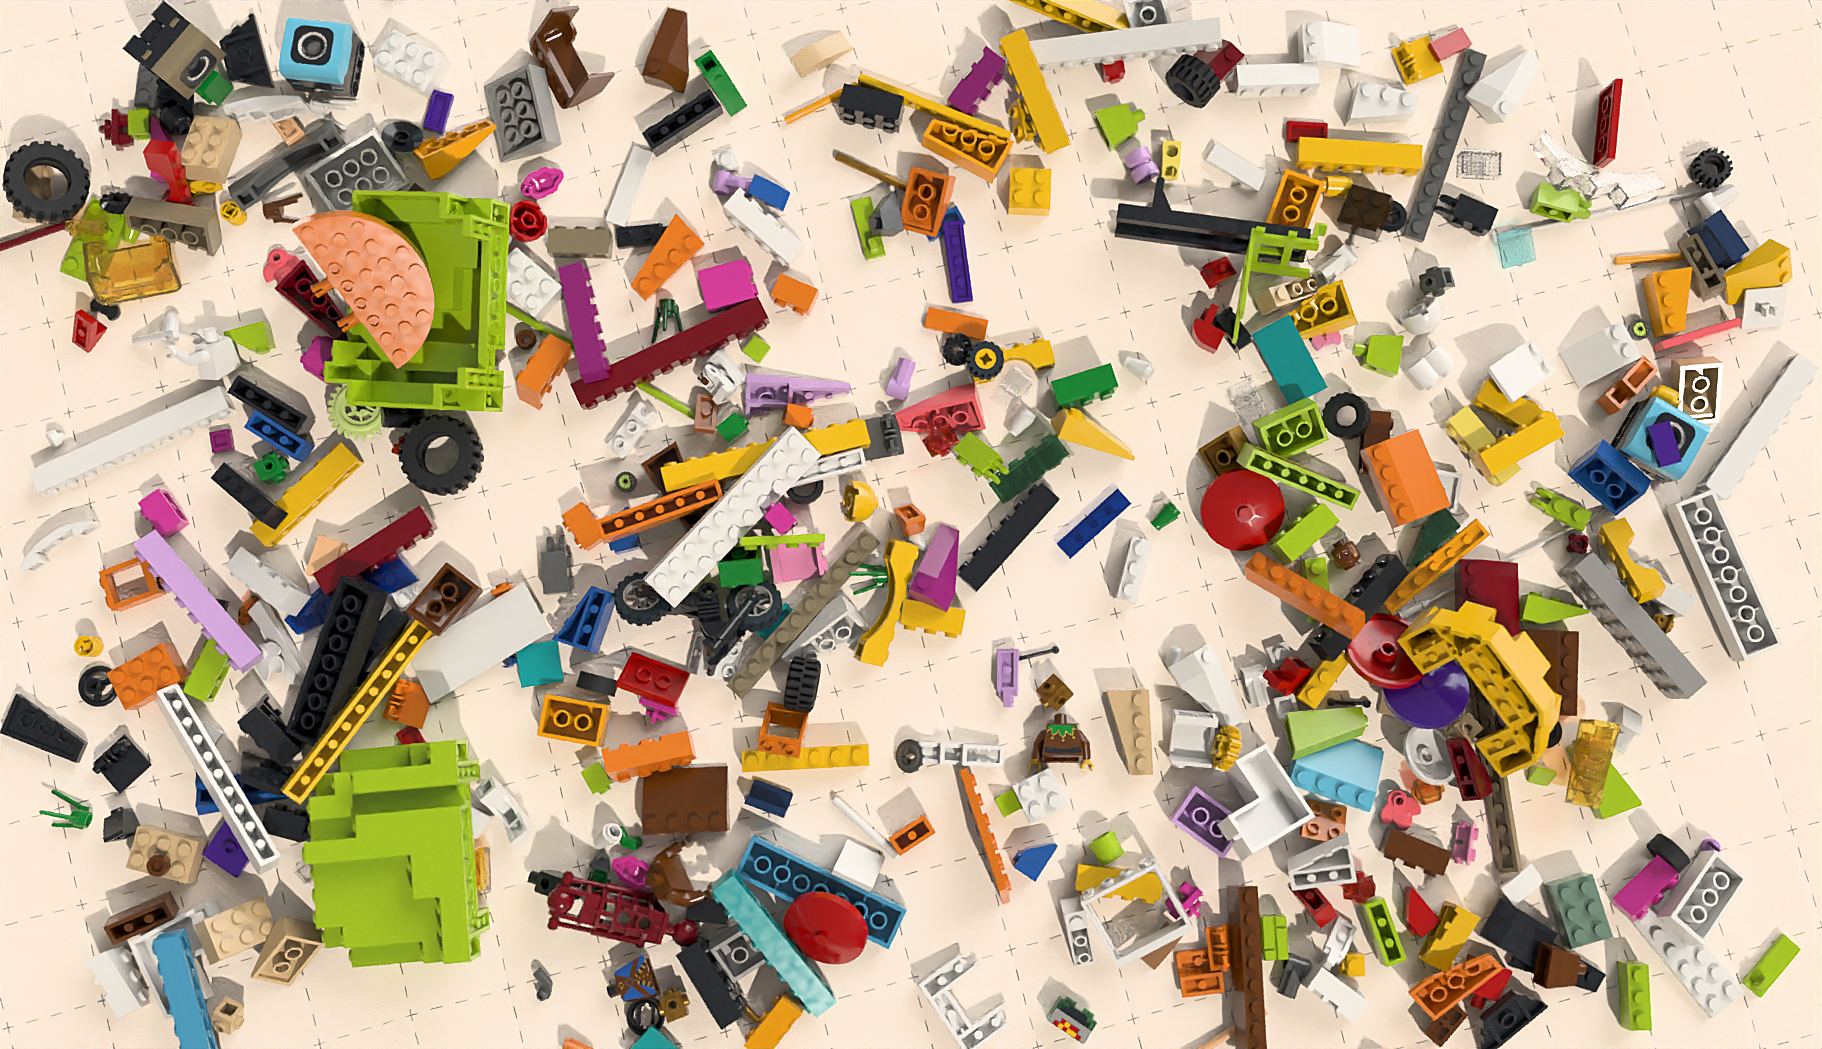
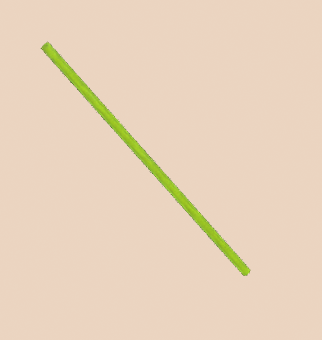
M506 303V312L547 336L552 334L569 343L571 349L575 352L572 340ZM641 383L636 386L695 420L694 410L648 384Z

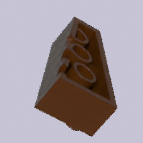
M676 441L641 464L643 471L661 497L667 496L661 468L669 462H676L677 464L684 462ZM702 511L677 520L685 532L688 533L704 515Z

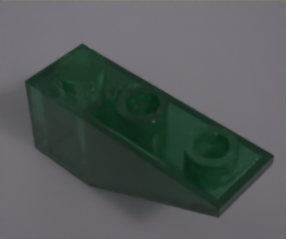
M1446 508L1436 511L1423 522L1407 560V567L1413 565L1417 567L1426 559L1424 556L1429 552L1433 554L1441 547L1440 543L1445 539L1449 541L1457 534L1456 530L1461 525Z

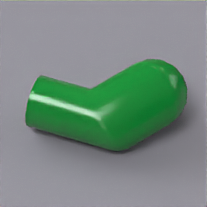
M620 826L622 830V836L619 841L620 845L632 851L638 850L643 845L642 838L639 836L635 838L628 836L624 826Z

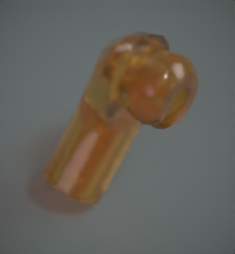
M251 595L239 608L238 623L240 625L246 626L252 622L253 619L248 611L259 601L257 596Z

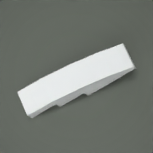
M286 95L261 96L223 105L224 113L230 119L236 120V122L249 118L253 123L269 118L273 123L311 111L309 105L300 96Z
M919 741V745L924 747L922 750L925 755L923 763L1004 767L1005 746Z

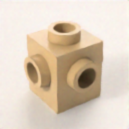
M1467 713L1460 720L1457 719L1447 725L1449 729L1444 734L1448 739L1466 737L1472 745L1478 740L1475 736L1484 728L1470 713Z
M226 996L211 1013L212 1027L219 1033H226L231 1036L234 1030H239L245 1021V1006Z

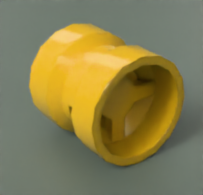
M234 201L224 202L220 207L221 217L234 226L243 225L248 218L246 210L243 211Z
M81 636L74 643L75 653L83 657H97L104 650L103 641L98 637Z

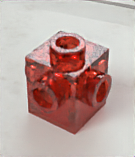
M950 424L941 428L937 426L927 432L928 436L922 440L932 458L938 455L941 458L947 456L952 452L951 448L960 442Z
M1356 871L1357 882L1342 884L1343 900L1365 903L1368 898L1375 896L1376 884L1373 881V875H1365L1364 871Z

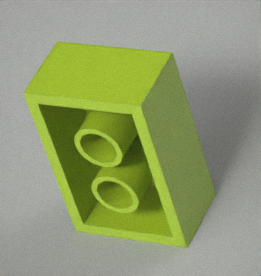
M1307 397L1251 422L1259 447L1286 459L1329 440L1317 402Z
M1324 502L1318 505L1316 503L1309 505L1301 512L1302 517L1294 518L1285 526L1287 528L1286 531L1278 532L1270 540L1272 543L1268 548L1283 565L1295 561L1340 521Z

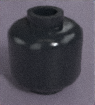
M168 105L160 111V124L169 134L183 136L189 132L192 120L182 107Z

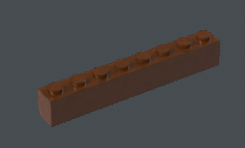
M1231 885L1227 886L1235 1045L1236 1049H1267L1258 886Z

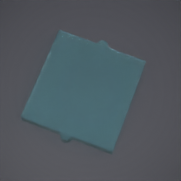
M1531 225L1517 229L1512 227L1509 231L1496 234L1503 269L1514 266L1521 267L1525 263L1537 261Z

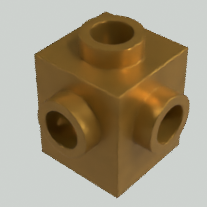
M1054 673L1036 690L1041 696L1039 701L1047 709L1051 706L1056 712L1074 695L1070 688Z
M669 989L663 992V997L659 998L658 1009L661 1016L665 1015L667 1023L690 1014L687 1008L690 1005L686 993H682L681 990ZM671 1001L676 1002V1008L671 1006Z

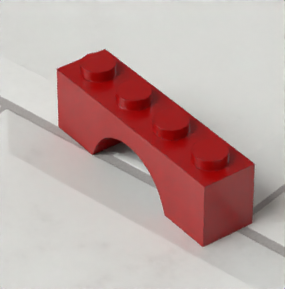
M150 140L143 150L147 168L162 176L170 189L165 191L160 201L196 206L191 196V187L187 183L186 171L182 166L181 154L177 149L176 143Z

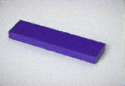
M963 220L942 222L952 303L973 302Z

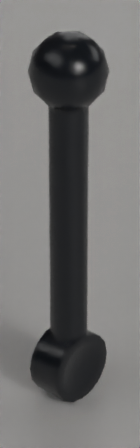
M1053 646L1052 649L1019 656V661L1050 653L1058 654L1060 649L1058 646Z
M1333 698L1327 700L1329 706L1334 704L1359 705L1364 708L1371 706L1369 700L1342 701L1334 700Z

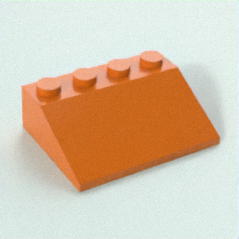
M1419 429L1385 440L1360 451V455L1392 529L1451 506Z

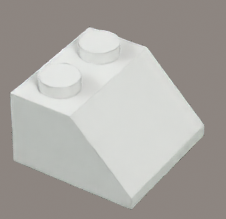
M1166 0L1122 1L1130 28L1172 23Z

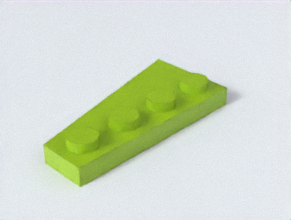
M825 533L740 537L736 548L744 547V550H757V546H765V549H778V545H786V548H799V544H807V547H820V543L825 542Z

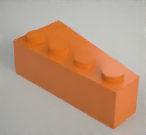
M688 730L660 736L659 741H655V739L641 740L636 746L628 745V743L621 744L618 750L609 751V747L601 749L606 774L618 783L629 782L631 778L636 776L647 777L651 775V772L657 770L660 772L668 771L674 765H688L692 763V760L697 759L692 735Z

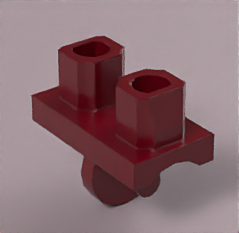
M111 109V120L105 119V125L99 126L98 132L104 134L105 140H111V145L115 146L117 151H124V147L134 146V138L128 133H124V127H128V114L121 113L118 109Z

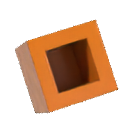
M790 403L784 405L780 426L790 427L792 425L795 429L802 431L809 429L814 420L812 409Z

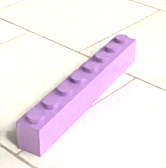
M155 529L133 544L136 549L134 552L135 556L141 563L144 561L148 563L149 567L147 569L154 578L160 577L163 581L160 583L168 594L171 591L176 596L174 601L181 609L185 607L190 612L187 614L194 624L199 623L203 627L200 630L208 640L212 638L216 642V645H214L216 650L221 655L226 654L230 660L227 662L234 671L239 669L244 674L264 659L262 652Z

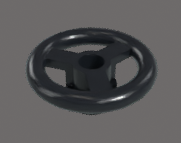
M102 665L93 666L81 675L78 682V692L85 703L93 707H103L115 700L117 694L114 688L110 696L102 700V692L106 686L111 684L109 678L101 680L100 678L90 676L95 672L108 673L112 670L111 668ZM86 692L89 694H94V700H92L86 694Z

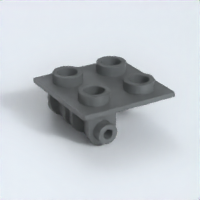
M887 413L883 414L882 417L865 419L871 442L869 448L863 449L866 461L905 454L901 431L895 414Z

